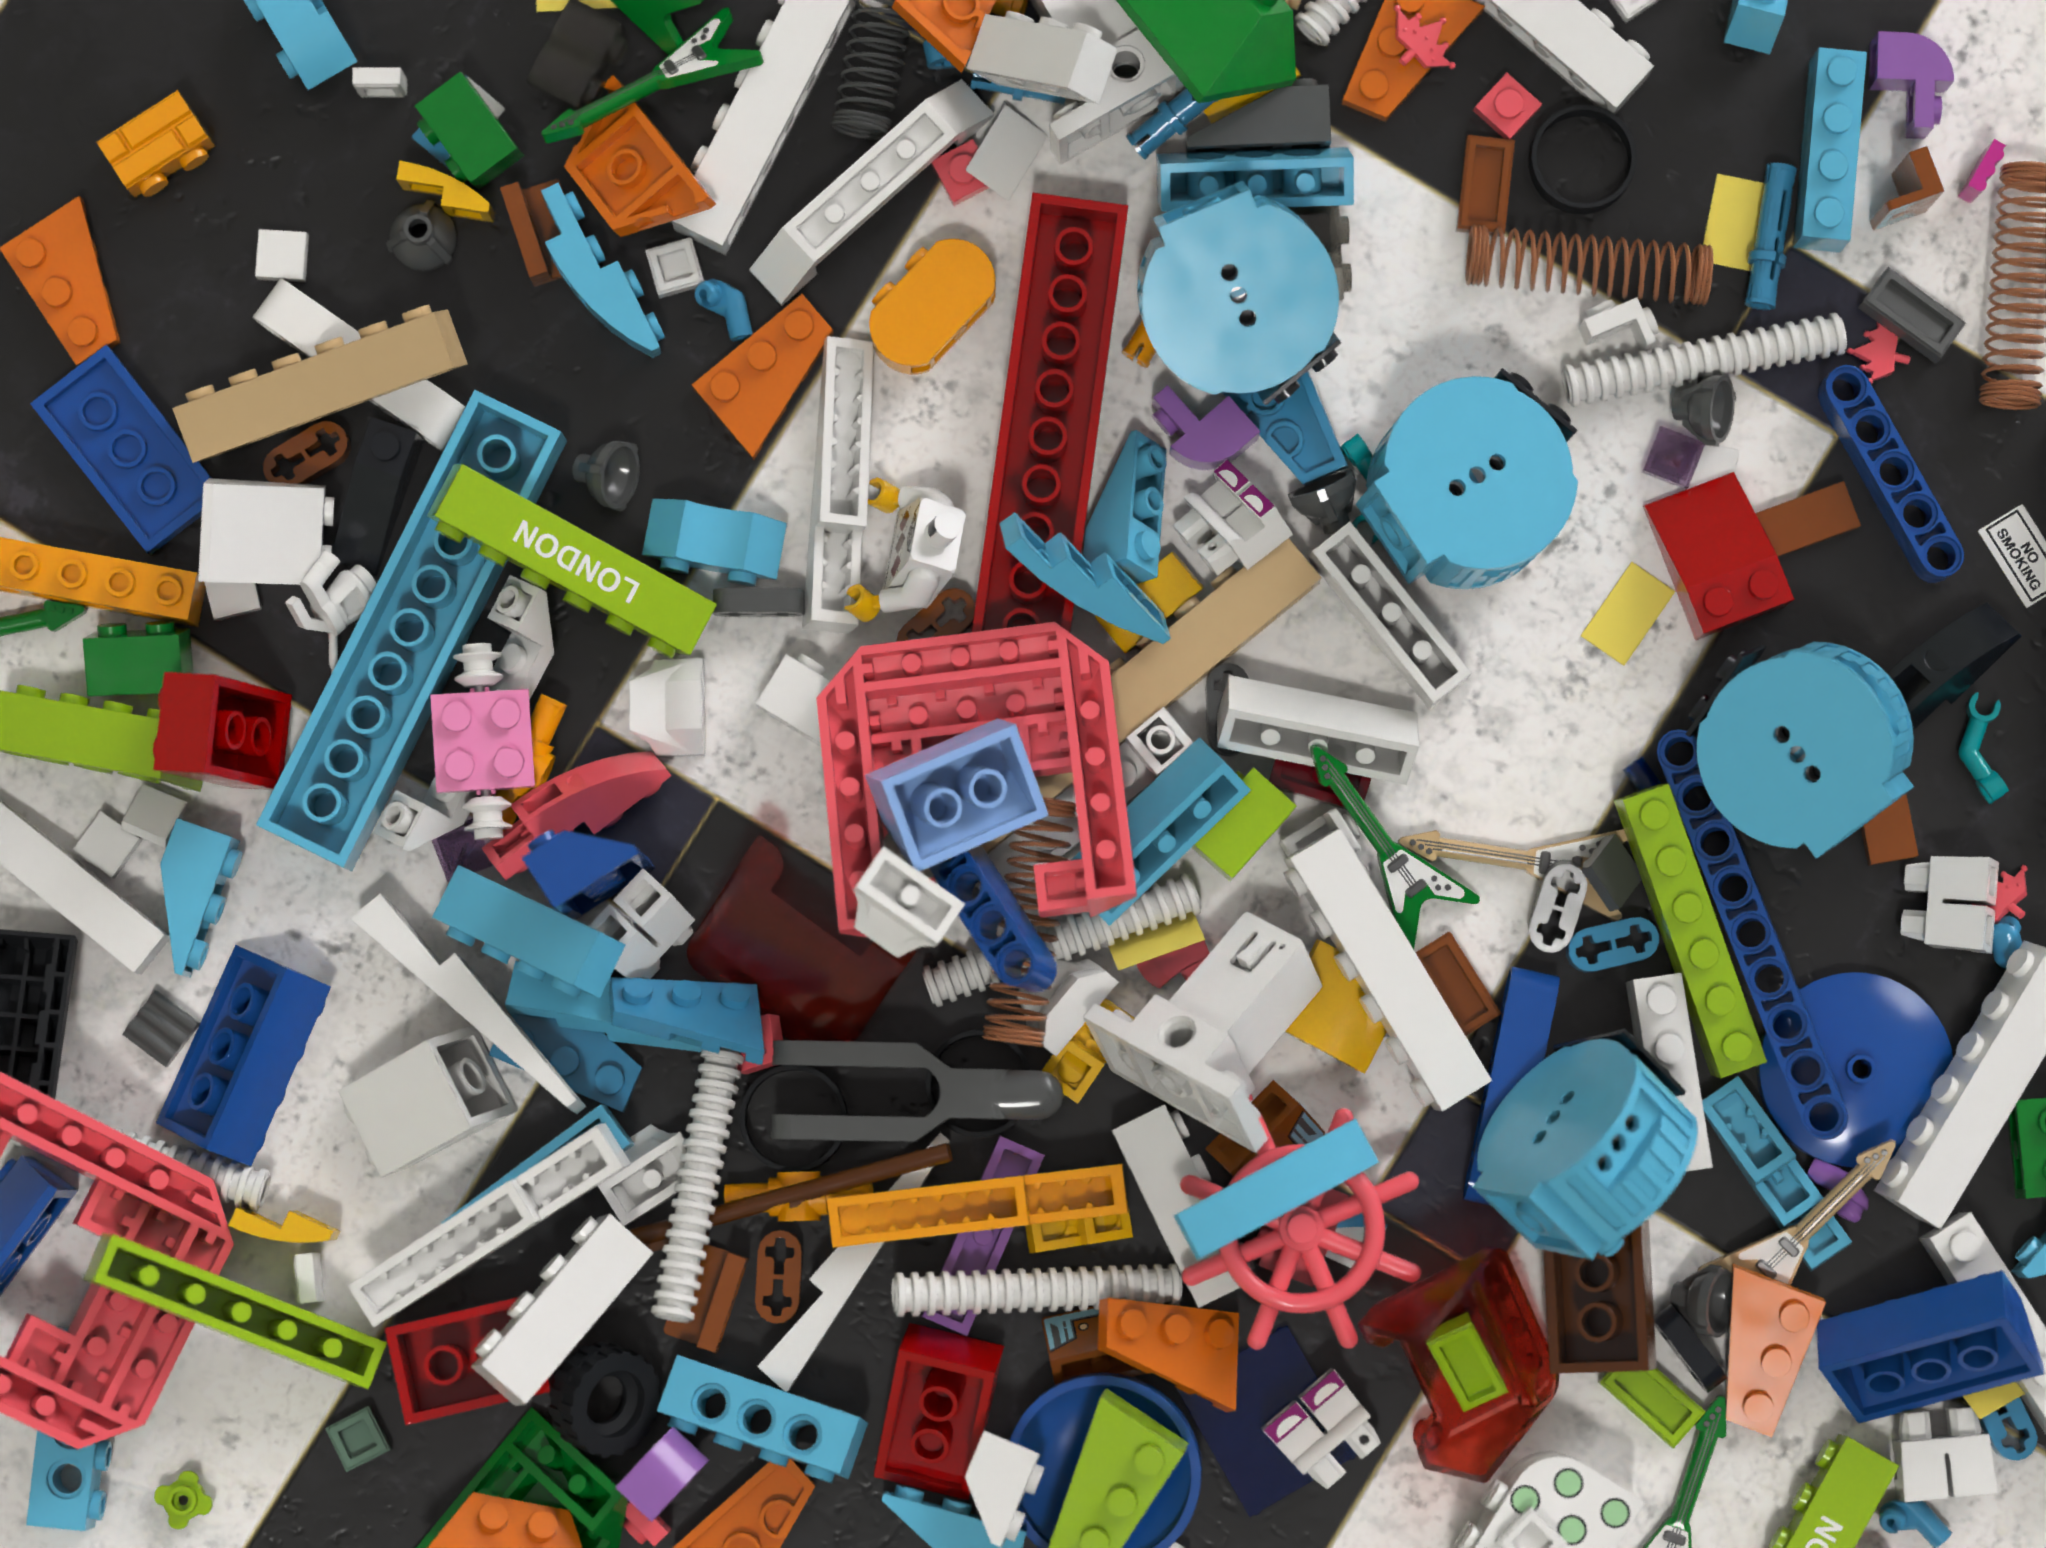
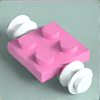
M490 643L462 645L463 653L453 655V659L462 662L464 672L454 677V680L462 686L470 688V692L430 695L437 794L476 791V796L481 797L472 798L462 806V809L473 813V823L465 827L464 831L474 832V840L504 838L503 830L513 828L512 824L503 821L502 811L512 805L501 796L491 795H496V790L535 788L529 689L490 691L489 687L494 686L503 678V674L493 671V661L501 657L502 653L492 652V644Z

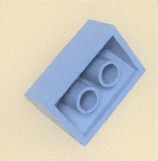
M999 718L865 775L882 822L906 862L918 871H922L1049 815L1016 724Z

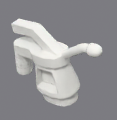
M324 550L317 562H315L314 566H312L311 570L300 582V586L310 602V608L315 618L309 616L300 598L292 596L285 604L298 627L327 632L329 634V666L332 674L338 662V635L346 626L360 618L377 583L364 567L355 565L350 570L341 571L325 591L323 585L338 566L340 560L331 552Z

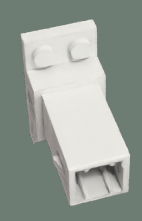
M1030 0L1039 17L1055 19L1066 24L1069 29H1073L1075 23L1092 26L1102 31L1101 40L1118 48L1099 104L1077 100V102H1073L1056 112L1053 116L1055 121L1049 124L1051 151L1060 165L1158 109L1157 105L1162 101L1166 100L1169 103L1186 88L1116 0ZM1130 75L1132 78L1122 79L1119 76Z
M1245 912L1169 1001L1155 994L1134 1020L1119 1009L1111 1012L1094 1003L1083 1018L1113 1073L1257 1153L1268 1137L1259 1121L1261 1117L1260 1112L1251 1104L1248 1098L1255 1090L1249 1074L1320 991L1322 983L1301 939L1250 912Z

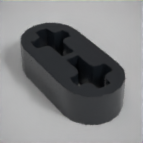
M1671 1304L1654 1316V1326L1706 1393L1711 1392L1727 1379L1726 1374Z

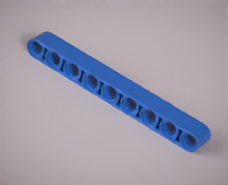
M1672 730L1663 735L1658 743V760L1667 783L1671 788L1678 811L1784 1079L1807 1132L1818 1139H1835L1847 1128L1849 1120L1847 1108L1734 825L1720 813L1712 800L1707 808L1700 811L1690 810L1686 806L1688 792L1697 786L1705 787L1697 761V738L1694 735L1688 737L1686 730ZM1681 741L1690 743L1694 749L1690 762L1682 766L1671 764L1668 759V753L1672 745ZM1714 831H1722L1729 836V848L1720 856H1710L1704 851V840L1708 834ZM1740 876L1747 881L1748 889L1746 895L1741 900L1735 902L1725 900L1721 892L1722 884L1729 877ZM1757 921L1765 927V939L1756 947H1746L1740 942V929L1747 922ZM1766 967H1778L1783 972V985L1776 992H1762L1757 984L1758 974ZM1786 1012H1794L1802 1020L1800 1033L1791 1039L1779 1037L1775 1029L1776 1020ZM1809 1057L1817 1060L1821 1070L1817 1081L1811 1085L1799 1084L1793 1074L1795 1064L1802 1058ZM1828 1103L1837 1109L1839 1120L1835 1128L1823 1132L1814 1127L1811 1116L1817 1106Z

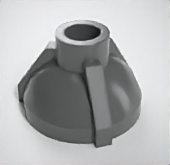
M427 200L424 204L412 205L397 215L392 223L389 240L386 242L389 253L393 252L397 259L406 267L416 271H431L444 264L449 266L454 261L452 255L457 246V230L450 216L444 210L437 207L436 201ZM415 225H427V232L423 237L415 238L411 236V230Z
M1713 375L1683 390V392L1677 391L1673 397V418L1681 420L1682 425L1704 445L1719 447V443L1723 442L1730 432L1736 401V392H1734L1730 378L1726 375Z
M618 440L603 444L592 455L582 453L577 456L573 464V477L577 482L586 483L591 496L602 506L623 511L626 509V504L634 495L638 485L640 462L637 451L639 449L635 443Z
M1347 469L1303 486L1289 493L1288 497L1292 506L1300 514L1307 517L1315 525L1321 524L1324 534H1330L1338 531L1350 521L1348 513L1352 512L1356 478L1353 470Z
M1710 1264L1687 1277L1683 1282H1676L1672 1287L1670 1304L1697 1334L1718 1338L1729 1327L1732 1273L1728 1269H1722V1266Z

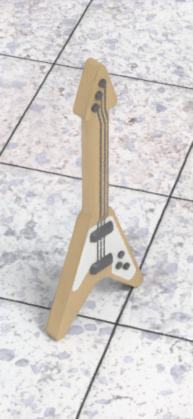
M1624 829L1536 847L1526 851L1440 838L1439 831L1435 830L1401 837L1398 839V844L1429 862L1435 861L1437 857L1522 869L1527 874L1542 881L1547 868L1554 862L1570 860L1579 864L1582 868L1583 863L1591 857V852L1600 845L1599 842L1602 838L1616 834L1623 844L1627 841ZM1565 871L1562 878L1554 877L1552 879V883L1557 885L1558 891L1565 895L1568 889L1576 890L1579 884L1573 881L1572 872ZM1587 879V892L1583 905L1614 922L1619 921L1622 918L1621 912L1619 910L1609 911Z
M1887 1140L1859 1153L1856 1156L1858 1164L1796 1225L1786 1227L1698 1267L1697 1272L1712 1264L1722 1266V1269H1728L1732 1273L1733 1263L1791 1285L1807 1250L1809 1239L1872 1177L1875 1180L1881 1179L1895 1149V1140Z

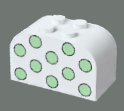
M1552 1451L1537 1452L1519 1460L1509 1470L1502 1482L1497 1479L1492 1481L1480 1501V1504L1486 1507L1476 1524L1470 1520L1466 1523L1458 1535L1454 1546L1457 1548H1501L1495 1541L1531 1506L1567 1542L1563 1548H1618L1645 1502L1591 1467L1568 1455Z

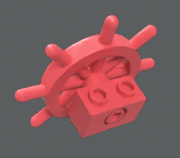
M1347 1108L1338 1109L1334 1114L1327 1133L1353 1120V1113ZM1261 1114L1259 1121L1268 1139L1257 1151L1258 1156L1247 1162L1231 1179L1228 1186L1306 1144L1286 1145L1276 1148ZM1361 1172L1344 1181L1354 1195L1348 1197L1349 1195L1331 1188L1266 1223V1226H1261L1257 1237L1242 1244H1238V1239L1221 1247L1219 1254L1185 1268L1182 1272V1280L1188 1286H1195L1228 1271L1235 1283L1245 1293L1261 1303L1247 1338L1248 1345L1254 1350H1260L1266 1346L1279 1311L1299 1314L1326 1311L1340 1345L1347 1349L1353 1348L1358 1343V1335L1343 1302L1354 1296L1367 1283L1375 1269L1409 1283H1414L1421 1277V1269L1417 1264L1383 1251L1386 1227L1382 1204L1415 1190L1419 1185V1178L1414 1172H1405L1373 1186L1365 1173ZM1186 1175L1180 1182V1188L1185 1194L1200 1200L1224 1189V1187L1194 1175ZM1362 1213L1364 1223L1363 1242L1335 1232L1338 1223ZM1327 1250L1355 1261L1350 1270L1337 1282H1334L1324 1259ZM1258 1258L1257 1266L1273 1271L1269 1284L1262 1281L1250 1269L1247 1263ZM1291 1279L1310 1287L1315 1286L1317 1290L1310 1293L1287 1292Z

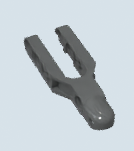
M774 1040L772 1065L928 1069L939 1083L940 1098L934 1110L926 1117L771 1114L772 1132H770V1139L917 1142L950 1118L1047 1119L1054 1115L1061 1107L1064 1095L1060 1082L1049 1072L1040 1070L950 1068L918 1043Z

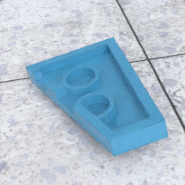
M1309 371L1297 380L1300 387L1279 404L1273 399L1265 405L1257 392H1222L1225 397L1229 395L1261 431L1260 436L1304 486L1349 467Z
M611 977L609 999L611 1024L613 1026L665 1040L673 1039L679 1035L701 1041V1049L719 1054L721 1047L746 1053L745 1061L762 1065L765 1050L757 984Z
M509 1013L574 1092L623 1113L625 1112L643 1067L615 1042L609 1041L604 1032L562 1028L558 1026L554 1018ZM493 1044L489 1053L490 1056L522 1069Z

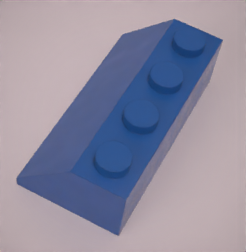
M552 829L538 836L527 845L531 852L522 857L554 909L574 920H577L623 890L642 868L648 873L655 869L652 861L632 844L565 830L555 834Z
M235 945L156 1124L208 1151L252 1166L257 1152L265 1142L266 1132L274 1114L285 1097L286 1087L294 1069L304 1055L306 1042L314 1024L324 1010L325 1000L331 986Z
M20 1156L17 1161L12 1158L0 1170V1297L78 1192V1189L32 1156Z
M2003 1270L1982 1274L1975 1278L1943 1287H1935L1907 1297L1888 1300L1884 1303L1853 1312L1842 1313L1835 1317L1820 1320L1817 1325L1819 1370L1858 1424L2044 1374V1365L2022 1299Z

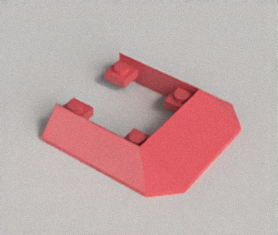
M1056 622L860 646L817 696L839 933L868 938L854 927L858 901L853 889L881 848L885 847L882 820L865 775L997 718L1016 724L1035 777L1072 773L1082 859L1033 865L1040 918L1089 912L1091 918L1137 897L1109 661ZM935 877L929 878L930 880L936 883Z
M0 1072V1158L9 1140L12 1139L93 1179L94 1182L72 1224L101 1237L102 1233L115 1234L219 1276L234 1243L214 1179ZM91 1283L67 1332L31 1314H26L6 1356H0V1413L76 1449H81L143 1426L195 1323Z

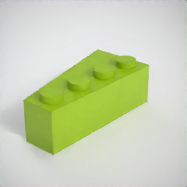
M17 685L16 693L0 690V752L69 766V763H73L76 767L111 775L113 771H117V774L157 784L164 781L183 789L201 792L203 781L153 770V743L157 736L160 710L148 708L147 716L132 714L133 706L104 700L102 709L88 706L89 698L69 693H60L59 701L46 699L45 690L24 685Z
M1106 1388L1096 1408L1049 1548H1122L1185 1453L1189 1443Z

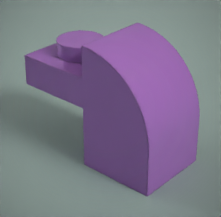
M1878 31L1870 42L1869 90L1907 91L1906 138L1925 139L1933 130L1934 125L1940 124L1942 98L1941 96H1935V93H1945L1954 82L1951 62L1943 49L1925 36L1909 32Z
M1168 385L1153 397L1152 407L1156 410L1152 414L1154 421L1168 436L1171 437L1176 433L1180 437L1171 445L1169 454L1187 467L1199 470L1216 469L1225 460H1228L1230 463L1233 462L1259 439L1261 431L1229 395L1200 421Z
M673 1426L615 1488L652 1522L682 1489L695 1478L709 1459Z

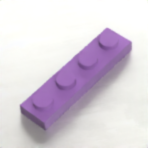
M998 1136L980 1180L1037 1174L1045 1155ZM1014 1227L957 1233L938 1276H940L942 1271H948L950 1276H955L957 1270H963L965 1275H971L972 1270H979L981 1275H985L988 1269L996 1270ZM951 1310L950 1315L944 1316L941 1311H936L934 1316H928L926 1311H923L921 1316L967 1336L976 1314H973L972 1310H966L965 1315H959L957 1310Z

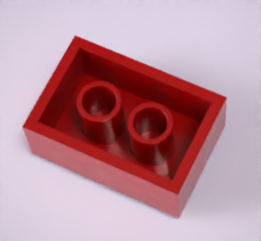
M164 672L163 686L158 696L160 713L157 736L153 743V770L231 788L274 790L285 765L292 695L216 674Z
M519 1297L385 1328L405 1425L509 1402L471 1366L479 1357L475 1352L478 1344L493 1329H496L499 1333L512 1319L507 1314V1311ZM553 1373L533 1396L550 1392V1388L555 1383Z

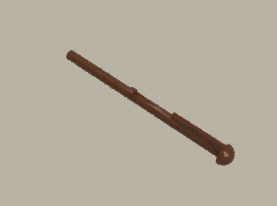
M943 1143L714 1206L715 1213L709 1215L708 1220L713 1223L712 1226L753 1216L785 1203H789L790 1209L795 1208L804 1201L951 1162L953 1160L949 1144ZM666 1219L629 1229V1231L652 1252L662 1250L665 1244H669L670 1239L665 1234L667 1229H672V1223ZM706 1230V1234H705V1235L709 1237L710 1234H709V1232Z

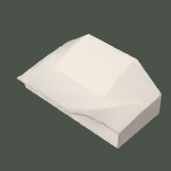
M703 658L654 660L649 670L629 679V731L650 744L657 757L705 756Z
M882 847L853 889L858 901L854 927L889 953L900 958L906 953L922 946L936 947L965 903L888 849Z
M1058 959L1057 974L1054 982L1051 984L1052 988L1036 993L1023 989L1018 991L1049 1000L1050 1003L1048 1005H1020L1022 1009L1039 1012L1047 1016L1048 1019L1045 1021H1026V1026L1038 1028L1045 1032L1044 1041L1042 1042L1044 1045L1042 1047L1056 1057L1085 1023L1083 1016L1094 1003L1100 1005L1118 984V981L1111 974L1090 959L1078 961ZM1017 996L1018 999L1031 1000V999H1027V998H1023V997H1018V996Z
M652 1124L648 1125L630 1137L635 1145L624 1153L631 1165L598 1185L624 1227L678 1194L674 1191L675 1185L681 1183V1178L677 1176L679 1169L684 1167L680 1157L681 1154L687 1152V1148L683 1146L685 1137L681 1132L668 1133Z

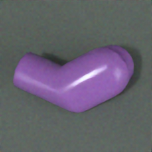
M1815 1158L1808 1170L1807 1176L1813 1183L1831 1191L1849 1172ZM1861 1188L1837 1212L1838 1216L1852 1223L1860 1221L1863 1210L1867 1211L1869 1206V1199Z

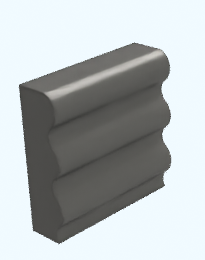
M1612 834L1600 840V845L1591 852V857L1583 863L1581 868L1609 911L1620 909L1642 880L1636 863L1617 835Z
M155 990L122 1035L163 1066L168 1067L197 1030L200 1022L159 991Z

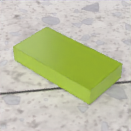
M1468 1312L1423 1332L1426 1344L1463 1412L1508 1393L1506 1383Z
M1657 1368L1650 1371L1606 1372L1598 1381L1601 1386L1673 1449L1706 1412Z

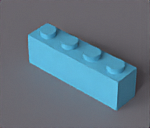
M1819 47L1809 61L1793 248L1841 253L1851 241L1867 52Z
M1200 737L1127 806L1137 897L1098 914L1109 926L1251 791L1228 764ZM1081 851L1071 860L1082 859Z
M460 865L457 866L432 916L450 926L446 933L447 936L470 947L478 939L484 942L480 952L505 964L513 956L519 959L515 969L540 981L543 980L546 973L555 976L551 986L577 999L581 990L598 998L601 997L626 946L583 923Z

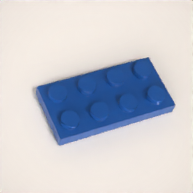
M108 345L103 346L30 403L150 556L202 516L203 483L212 477L199 461L192 463L184 441Z

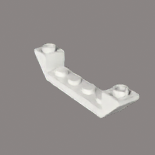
M962 79L925 99L786 223L751 266L750 272L783 306L817 275L815 266L953 143L957 146L965 143L994 117V113Z
M510 575L487 617L512 632L501 651L502 656L497 659L493 667V671L503 674V678L494 686H490L489 690L529 689L530 700L554 655L547 592ZM436 778L433 779L422 802L395 790L373 833L407 851H411L464 825L470 812L462 809V806L470 799L479 796H476V791L437 794Z
M1162 707L1128 735L1125 742L1119 746L1126 804L1148 787L1193 743L1165 707ZM1074 784L1056 799L1076 803ZM1077 811L1074 818L1046 816L1039 819L1070 826L1074 829L1073 832L1020 830L1038 836L1069 842L1072 845L1070 848L1019 847L1063 857L1080 843ZM1035 823L1028 824L1033 826H1043ZM1013 833L993 849L988 856L1009 888H1025V885L1006 880L1004 875L1017 872L1034 873V871L1012 866L1006 860L1010 857L1038 856L1013 850L1008 845L1014 841H1043ZM1018 862L1030 866L1044 864L1042 862ZM1014 877L1029 882L1035 880V878ZM980 881L974 886L973 899L979 894Z

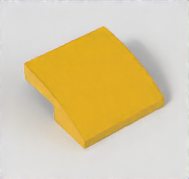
M1316 939L1309 957L1322 983V988L1285 1033L1365 1074L1387 1031L1380 1020L1374 1024L1365 1013L1359 1001V998L1365 994L1355 978L1348 981L1341 973L1334 960V956L1339 954L1337 948Z

